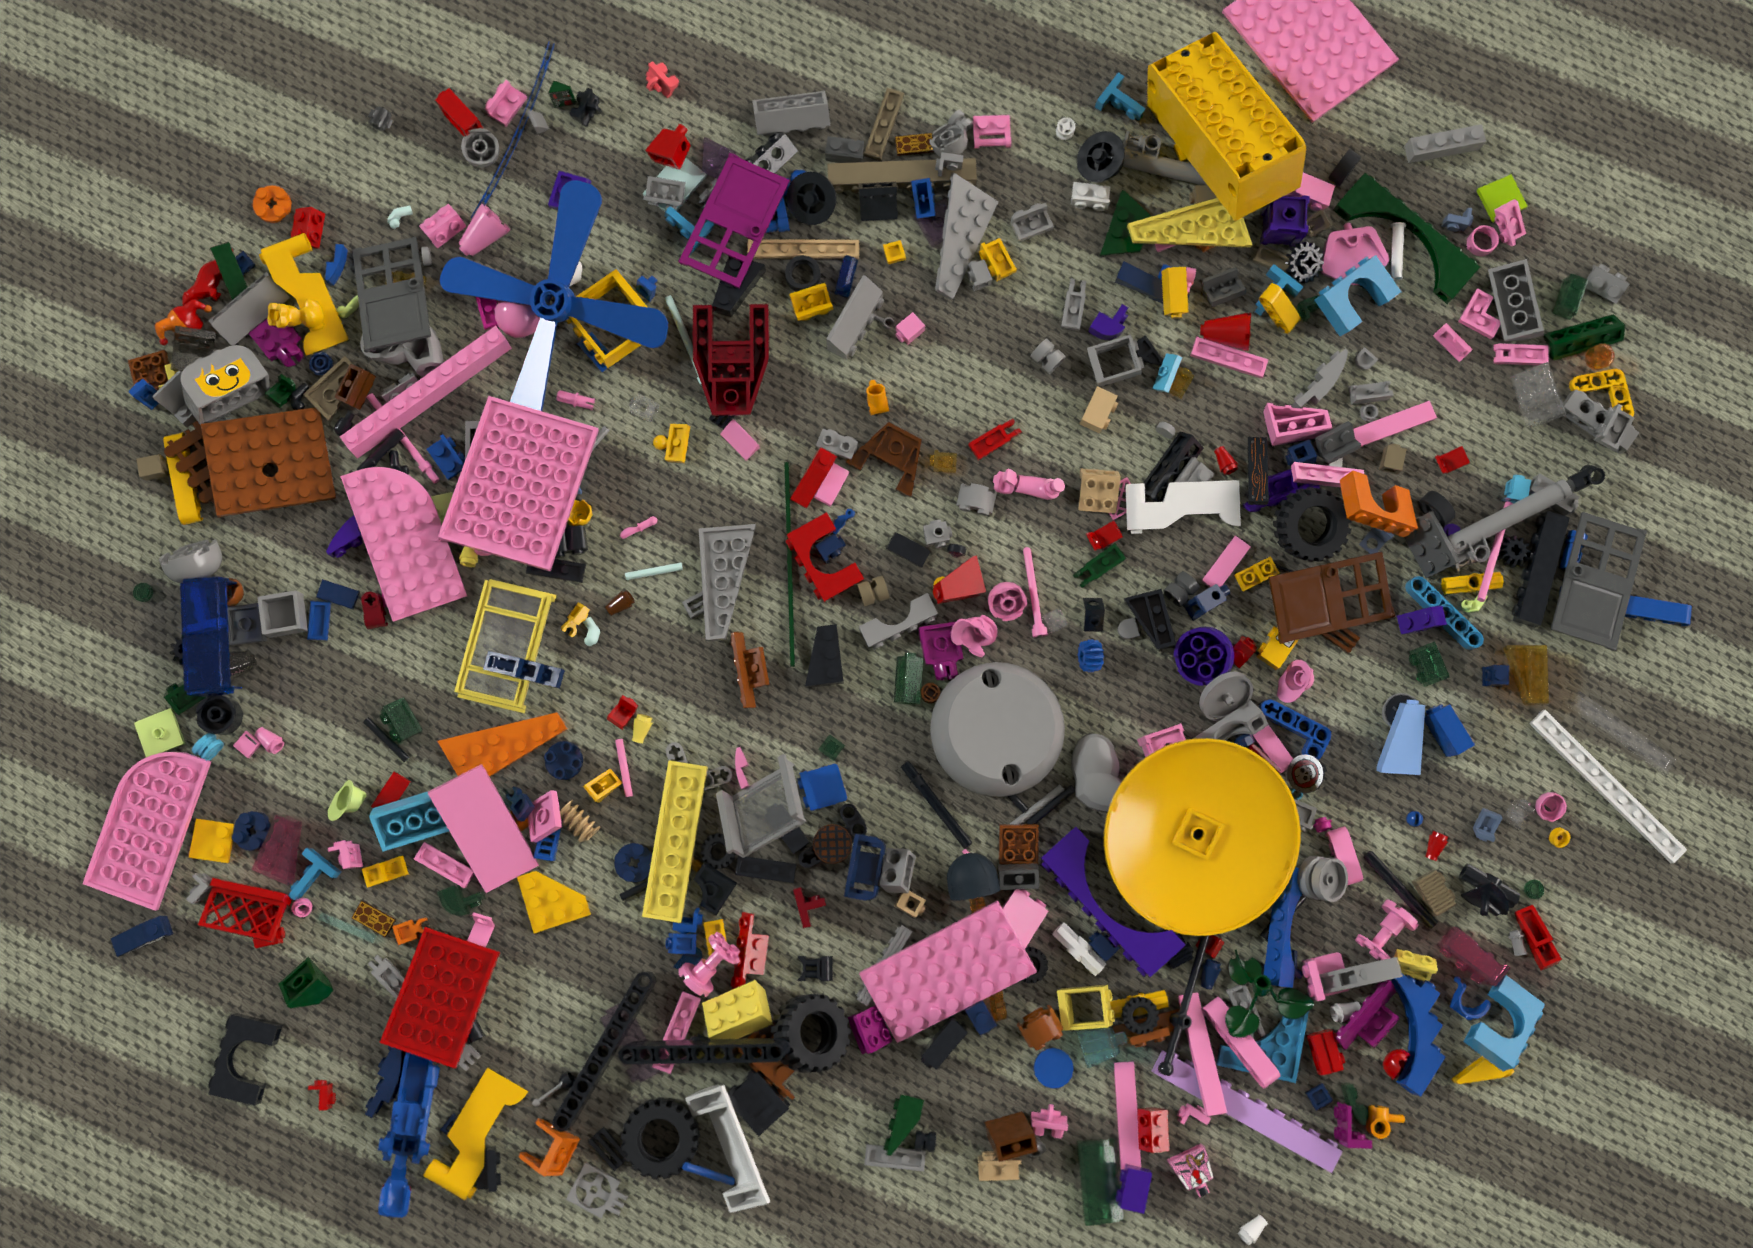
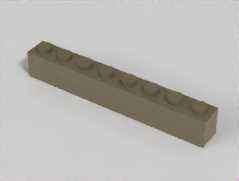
M976 158L963 159L962 170H949L947 167H943L942 177L938 176L939 170H935L936 160L827 164L828 179L832 183L836 194L851 190L852 193H859V183L895 181L897 191L903 188L913 191L911 181L930 178L933 190L936 187L950 190V176L952 173L959 175L974 186H976L977 181Z

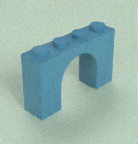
M1376 255L1370 259L1368 256L1358 262L1359 266L1357 268L1353 266L1347 270L1344 278L1340 276L1332 282V287L1326 286L1318 292L1320 296L1314 299L1339 336L1351 331L1362 322L1348 299V289L1351 283L1363 286L1378 307L1389 302L1401 292Z
M1505 975L1496 979L1488 996L1506 1008L1510 1013L1514 1023L1512 1036L1510 1038L1502 1037L1486 1024L1480 1022L1471 1026L1463 1041L1501 1071L1514 1069L1519 1064L1520 1060L1518 1058L1528 1045L1526 1042L1534 1033V1026L1542 1017V1010L1545 1006L1543 1002Z

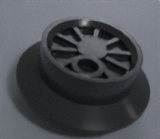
M1102 131L1093 134L1082 144L1077 155V168L1083 178L1090 182H1103L1115 177L1121 171L1124 164L1125 148L1120 137L1113 132Z
M812 171L801 173L791 181L788 187V208L792 215L801 223L807 225L821 224L828 220L835 210V189L829 179L820 173Z

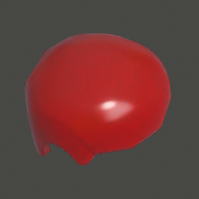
M1395 1049L1384 1057L1383 1069L1392 1080L1398 1078V1073L1401 1070L1400 1067H1404V1061H1407L1410 1054L1406 1050Z

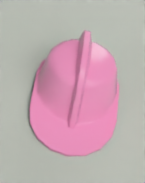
M1295 660L1291 662L1280 677L1277 696L1281 701L1285 703L1294 702L1304 691L1310 689L1313 685L1314 670L1305 661Z

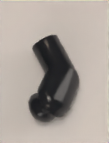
M302 383L292 392L291 407L293 410L305 408V404L301 402L303 394L309 389L305 383Z
M390 451V467L409 475L408 466H401L399 463L398 452Z

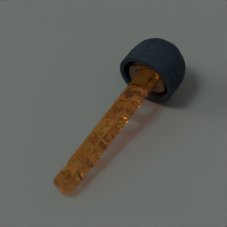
M963 854L956 858L949 867L947 885L950 900L969 899L972 914L986 907L984 896L1001 890L994 864L981 854ZM1001 990L989 996L992 1016L996 1022L1007 1019L1003 991Z

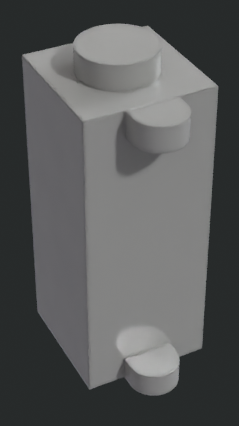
M1538 474L1531 480L1529 495L1551 484H1555V482ZM1572 492V496L1550 506V508L1563 516L1573 513L1578 507L1580 496Z

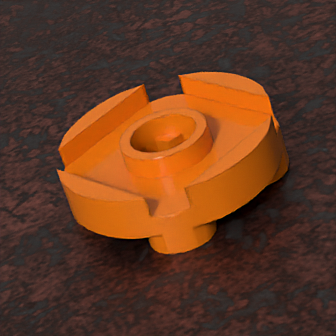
M271 185L257 189L253 199V209L256 215L265 222H279L291 211V198L283 188ZM271 200L277 203V205H273V208H270L268 205Z

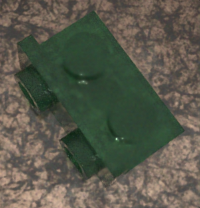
M404 697L382 707L380 719L384 725L387 724L390 729V737L393 741H397L398 745L402 744L404 740L422 732L423 729Z

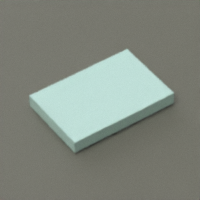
M685 158L680 170L666 166L657 177L686 182L684 204L707 177V174ZM665 203L657 205L664 212L668 209ZM678 206L677 209H675V208H673V209H674L675 211H678L681 206Z

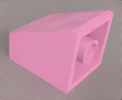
M1014 889L1003 904L1002 909L1023 947L1026 948L1048 913V910L1045 909L1047 905L1039 899H1036V901L1032 900L1029 897L1030 893L1025 889Z

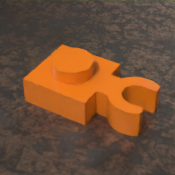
M421 918L416 924H414L412 919L392 926L398 945L418 939V932L423 933L424 930L421 925L428 919Z

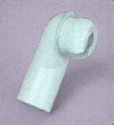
M410 205L395 208L387 219L391 228L399 227L401 217L412 215Z
M588 617L583 622L588 629L584 643L587 646H592L598 642L600 629L593 619Z

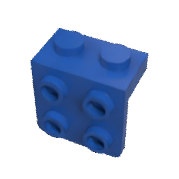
M837 764L799 773L800 778H797L800 790L804 789L806 796L803 797L806 808L810 807V811L847 800V794Z

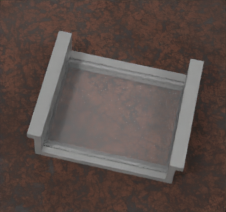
M785 754L778 757L780 769L734 796L723 790L716 793L727 853L733 852L745 858L806 823L793 771L795 764L787 760Z

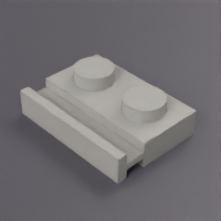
M1191 457L1175 482L1210 481L1214 473L1196 460L1197 458Z

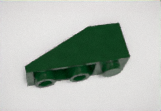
M902 1094L899 1098H895L893 1110H896L895 1118L890 1119L888 1130H891L890 1139L886 1138L883 1150L887 1151V1156H891L920 1121L924 1100Z

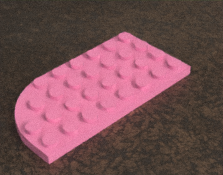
M386 467L365 468L340 476L393 622L467 597L448 541L438 538L442 523L436 506L427 490L418 481L404 472Z
M164 752L146 757L132 766L123 776L115 791L83 884L149 909L159 910L211 761L183 752Z

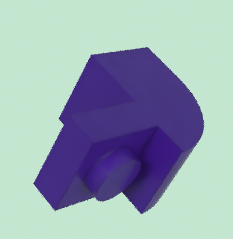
M1122 304L1113 319L1099 312L1088 332L1102 340L1116 339L1125 329L1123 324L1128 317L1126 314L1128 307Z

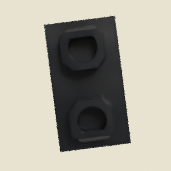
M586 88L585 92H578L576 100L580 105L578 108H571L569 113L574 120H577L585 127H588L591 118L595 114L600 115L602 109L598 106L600 98L593 93L591 88Z

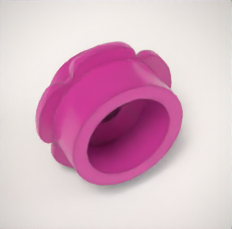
M1326 817L1318 818L1315 820L1313 827L1317 833L1328 831L1332 828L1330 824L1332 820H1327Z

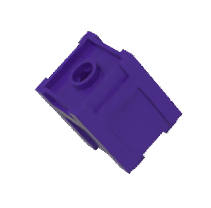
M1283 196L1262 207L1263 226L1260 244H1282L1295 247V244L1300 243L1308 233L1307 206L1310 196ZM1285 214L1292 215V217L1287 218Z

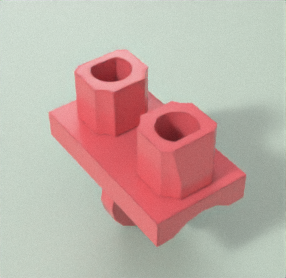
M652 61L648 64L649 70L646 73L647 89L649 91H661L668 99L672 95L673 90L677 88L679 80L675 75L666 76L668 69L663 62L656 65Z

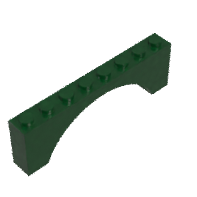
M1364 173L1333 209L1346 222L1364 217H1377L1393 222L1405 223V228L1417 236L1427 249L1433 263L1435 275L1433 293L1446 304L1459 293L1480 268L1476 260L1464 254L1460 247L1448 241L1445 235L1437 232L1432 224L1420 218L1416 211L1409 209L1401 199L1393 196L1388 188L1382 187L1371 175Z

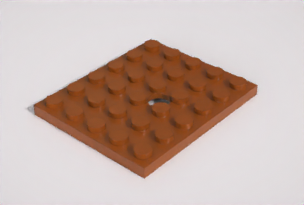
M316 407L201 424L217 517L336 499L321 413ZM272 463L278 467V472L275 476L267 477L263 474V467L266 464Z

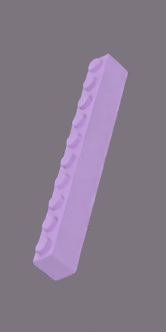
M1162 1050L1152 1072L1202 1100L1193 1062L1187 1059L1183 1062L1178 1059L1179 1055L1175 1053L1172 1061L1174 1067L1173 1074L1171 1076L1162 1075L1158 1071V1066L1161 1062H1164L1167 1053ZM1223 1079L1220 1080L1227 1115L1325 1170L1333 1172L1343 1152L1337 1148V1143L1328 1138L1325 1142L1319 1138L1321 1134L1310 1128L1308 1131L1302 1129L1303 1124L1294 1119H1291V1121L1284 1119V1113L1275 1108L1273 1112L1268 1110L1266 1103L1259 1099H1256L1254 1102L1248 1098L1250 1094L1241 1089L1236 1092L1231 1089L1232 1084Z

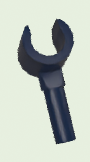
M1292 950V959L1295 965L1294 980L1296 977L1301 979L1303 972L1297 968V950Z

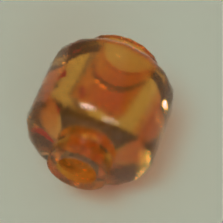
M1607 344L1591 347L1585 354L1586 364L1593 370L1609 367L1615 359L1614 350Z

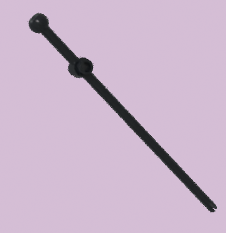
M1210 935L1201 936L1179 1012L1172 1013L1169 1017V1022L1174 1026L1165 1060L1158 1066L1159 1073L1165 1076L1173 1074L1174 1067L1172 1061L1182 1029L1189 1028L1192 1023L1191 1018L1187 1015V1011Z

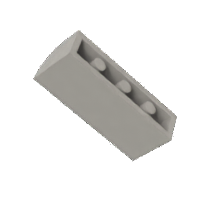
M265 272L214 315L209 322L233 346L268 317L269 303L283 304L290 297Z

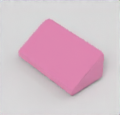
M734 419L720 433L745 460H748L760 448L758 443Z

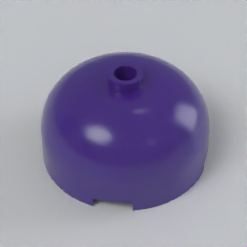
M1197 627L1187 631L1179 638L1174 648L1178 672L1185 680L1192 684L1208 685L1216 677L1230 672L1234 663V649L1231 641L1223 632L1213 627Z

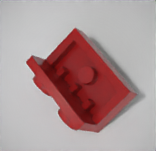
M313 207L297 208L294 214L291 238L305 233L311 246L316 249L320 248L325 213Z

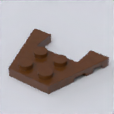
M888 422L864 446L857 450L852 459H847L846 464L861 472L867 459L872 455L904 473L896 487V491L911 498L922 439Z

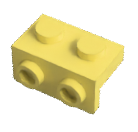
M1399 949L1395 952L1394 957L1398 958L1401 972L1404 975H1409L1412 978L1423 981H1430L1432 974H1436L1438 971L1436 959L1430 956H1422Z

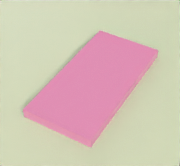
M482 764L428 791L429 797L485 893L539 866L532 850Z

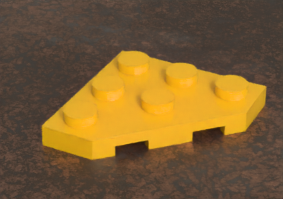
M538 871L517 877L533 933L591 915L586 896Z

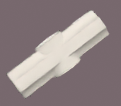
M1064 922L1052 933L1066 948V951L1075 960L1081 962L1094 976L1100 973L1106 966V963L1092 950V947L1081 936L1074 933Z

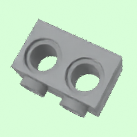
M887 848L886 855L883 858L882 874H880L879 885L886 892L909 893L916 856L909 849Z

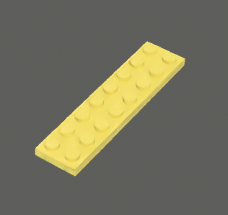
M668 760L642 917L677 923L682 922L707 766Z

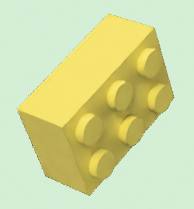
M756 980L702 1003L708 1037L710 1039H739L773 1024L766 991Z

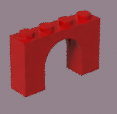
M827 512L788 533V539L785 540L790 551L794 549L797 554L794 558L799 567L803 566L806 573L804 576L808 583L814 584L816 589L813 591L817 599H822L823 602L864 581V577L855 562L833 574L822 573L812 565L810 560L812 546L820 539L836 531Z

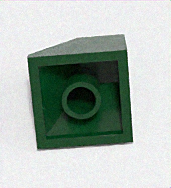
M309 957L278 984L285 1003L290 1009L320 1004L334 991L330 980Z

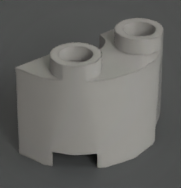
M962 483L956 506L961 511L970 512V509L978 510L979 515L989 516V514L993 513L997 491L988 490L989 487L971 483V486Z

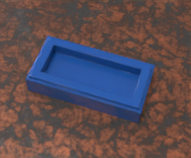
M310 601L308 640L328 641L331 602Z

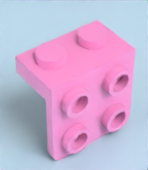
M1335 952L1302 960V972L1307 979V991L1312 1000H1325L1327 996L1350 990L1345 989L1324 994L1319 974L1345 968L1340 953Z

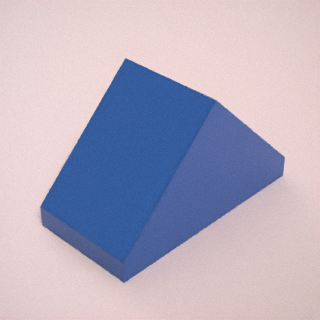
M930 178L911 181L917 219L935 216V195Z

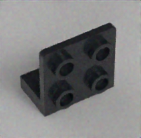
M896 181L859 183L861 221L896 220L898 218Z

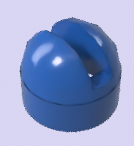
M1413 811L1410 814L1408 813L1406 820L1410 826L1417 827L1422 824L1423 816L1421 813ZM1415 814H1418V815H1417V824H1414V823H1415V819H1416V815H1415Z

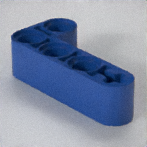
M1266 700L1259 704L1258 708L1263 711L1267 720L1306 739L1301 752L1302 755H1309V748H1313L1316 752L1315 757L1318 760L1321 759L1331 739V731L1327 727L1274 700ZM1270 705V710L1272 711L1267 713L1265 706ZM1283 713L1289 716L1288 723L1282 720ZM1300 722L1306 724L1307 729L1305 732L1300 730ZM1318 730L1324 734L1322 741L1317 738Z

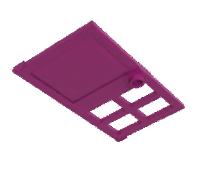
M729 153L728 159L678 263L740 288L790 180L745 161L733 153ZM706 220L727 229L720 245L699 236ZM733 232L753 241L747 256L726 248ZM696 242L717 251L710 266L689 258ZM722 254L743 262L736 278L715 269Z

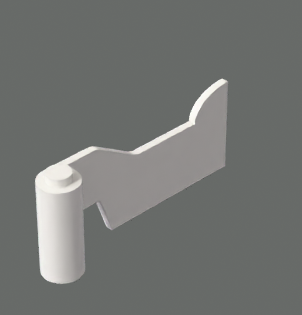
M1239 480L1170 482L1163 502H1145V484L1143 483L1125 484L1127 530H1131V534H1141L1142 530L1164 529L1188 514L1219 513L1221 520L1225 523L1241 526Z

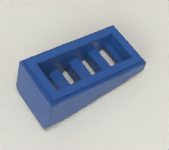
M561 828L551 834L555 835L554 839L544 838L537 842L534 858L555 861ZM543 841L553 843L552 847L542 845ZM541 849L550 850L551 853H541Z

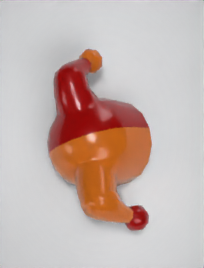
M196 299L189 301L184 306L174 307L169 312L167 318L155 324L160 344L163 346L168 344V339L164 336L165 331H172L181 340L193 337L203 326L202 319L196 313L197 309H203L206 313H210L212 307Z

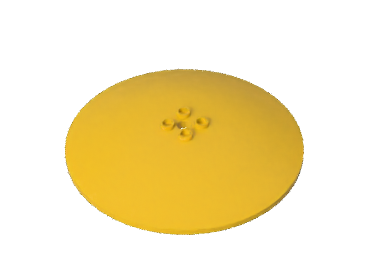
M1195 738L1172 743L1156 750L1140 761L1126 775L1116 790L1107 812L1104 828V850L1108 869L1113 882L1127 903L1145 919L1161 928L1194 936L1215 935L1232 931L1248 924L1263 914L1279 898L1290 881L1296 867L1301 842L1300 820L1296 803L1290 789L1280 774L1265 759L1246 747L1233 742L1211 738ZM1196 829H1202L1203 835L1199 839L1193 837Z

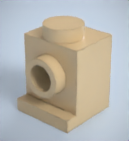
M909 891V893L900 894L894 907L916 918L917 915L921 916L926 908L924 905L926 900ZM909 901L914 902L913 908L908 907L907 903Z

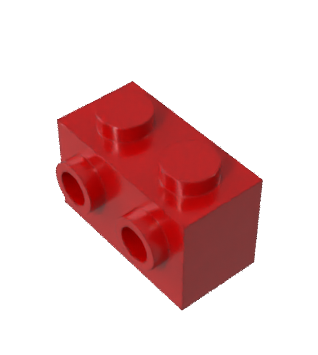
M1156 1107L1138 1108L1139 1150L1151 1153L1169 1151L1168 1110Z

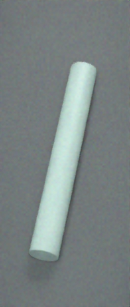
M682 562L627 572L625 577L626 580L683 570Z

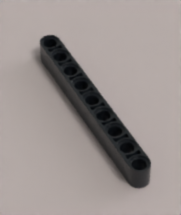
M641 972L634 978L554 1116L553 1127L557 1131L563 1132L571 1128L578 1119L655 986L656 976L652 972ZM644 975H646L649 978V984L647 986L643 985L641 982V979ZM633 993H637L639 996L637 1004L631 999ZM623 1010L627 1011L629 1014V1019L627 1021L623 1020L621 1017V1013ZM613 1028L618 1030V1038L612 1036L611 1031ZM603 1045L606 1046L609 1050L607 1056L603 1055L601 1052V1048ZM592 1063H595L598 1066L597 1073L592 1072ZM582 1081L587 1082V1091H584L581 1088ZM572 1098L578 1102L576 1109L571 1106ZM561 1116L567 1118V1126L561 1124Z
M783 1038L632 1041L619 1050L618 1057L624 1064L778 1062L789 1054L791 1047L790 1043ZM738 1047L742 1049L743 1054L739 1052ZM757 1047L761 1049L762 1054L758 1052ZM776 1047L780 1049L781 1054L777 1052Z

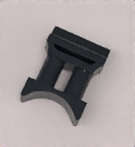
M798 956V959L803 964V973L797 981H806V978L833 981V956H822L818 959ZM806 966H815L817 971L806 970Z

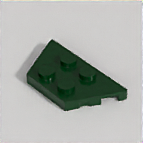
M1125 190L1121 191L1100 253L1101 257L1141 251L1143 244L1132 242L1127 225L1128 223L1152 216Z

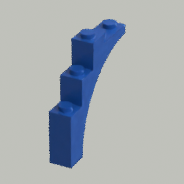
M1402 973L1403 977L1390 979L1395 987L1405 1009L1409 1030L1408 1053L1410 1057L1405 1061L1403 1070L1396 1083L1410 1094L1421 1097L1446 1058L1440 1053L1441 1049L1432 1044L1443 1025L1437 1021L1438 1017L1429 1012L1440 993L1435 990V985L1427 980L1417 981L1411 976Z

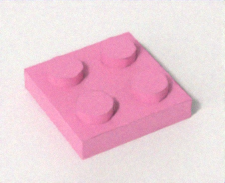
M550 790L532 802L535 808L528 816L531 842L537 843L562 828L557 791Z

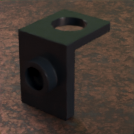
M1083 598L1085 607L1084 631L1102 632L1105 614L1103 599ZM1090 602H1096V603H1098V605H1095V606H1094V605H1090L1089 603H1090Z

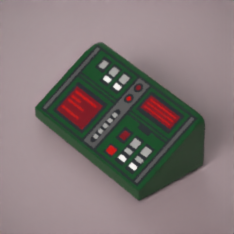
M553 81L549 90V96L554 108L576 105L571 87Z

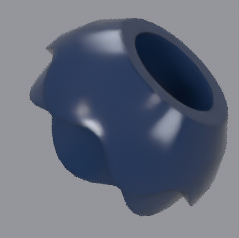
M325 352L315 353L310 358L309 368L317 375H325L333 367V360Z

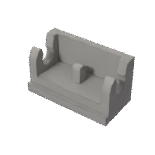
M1385 381L1348 386L1351 405L1389 400L1394 395L1393 390L1389 391L1391 382Z

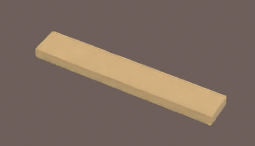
M748 239V252L753 243L750 239ZM763 239L753 259H793L801 255L809 256L813 259H859V240Z

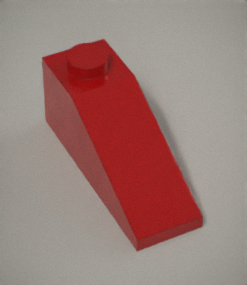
M820 447L816 451L790 500L807 508L837 456Z

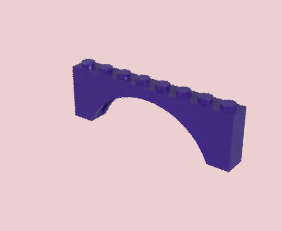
M1077 827L1073 828L1041 857L1043 861L1042 867L1048 873L1052 871L1056 876L1054 880L1062 888L1065 886L1070 891L1068 895L1075 903L1079 901L1083 905L1081 909L1088 917L1091 915L1097 921L1095 925L1102 932L1106 931L1110 935L1108 939L1115 947L1120 946L1124 950L1123 956L1129 962L1133 960L1138 966L1136 970L1143 977L1147 976L1150 978L1179 952L1185 944L1172 930L1146 933L1122 926L1111 919L1098 906L1088 888L1085 876L1084 862L1089 840Z

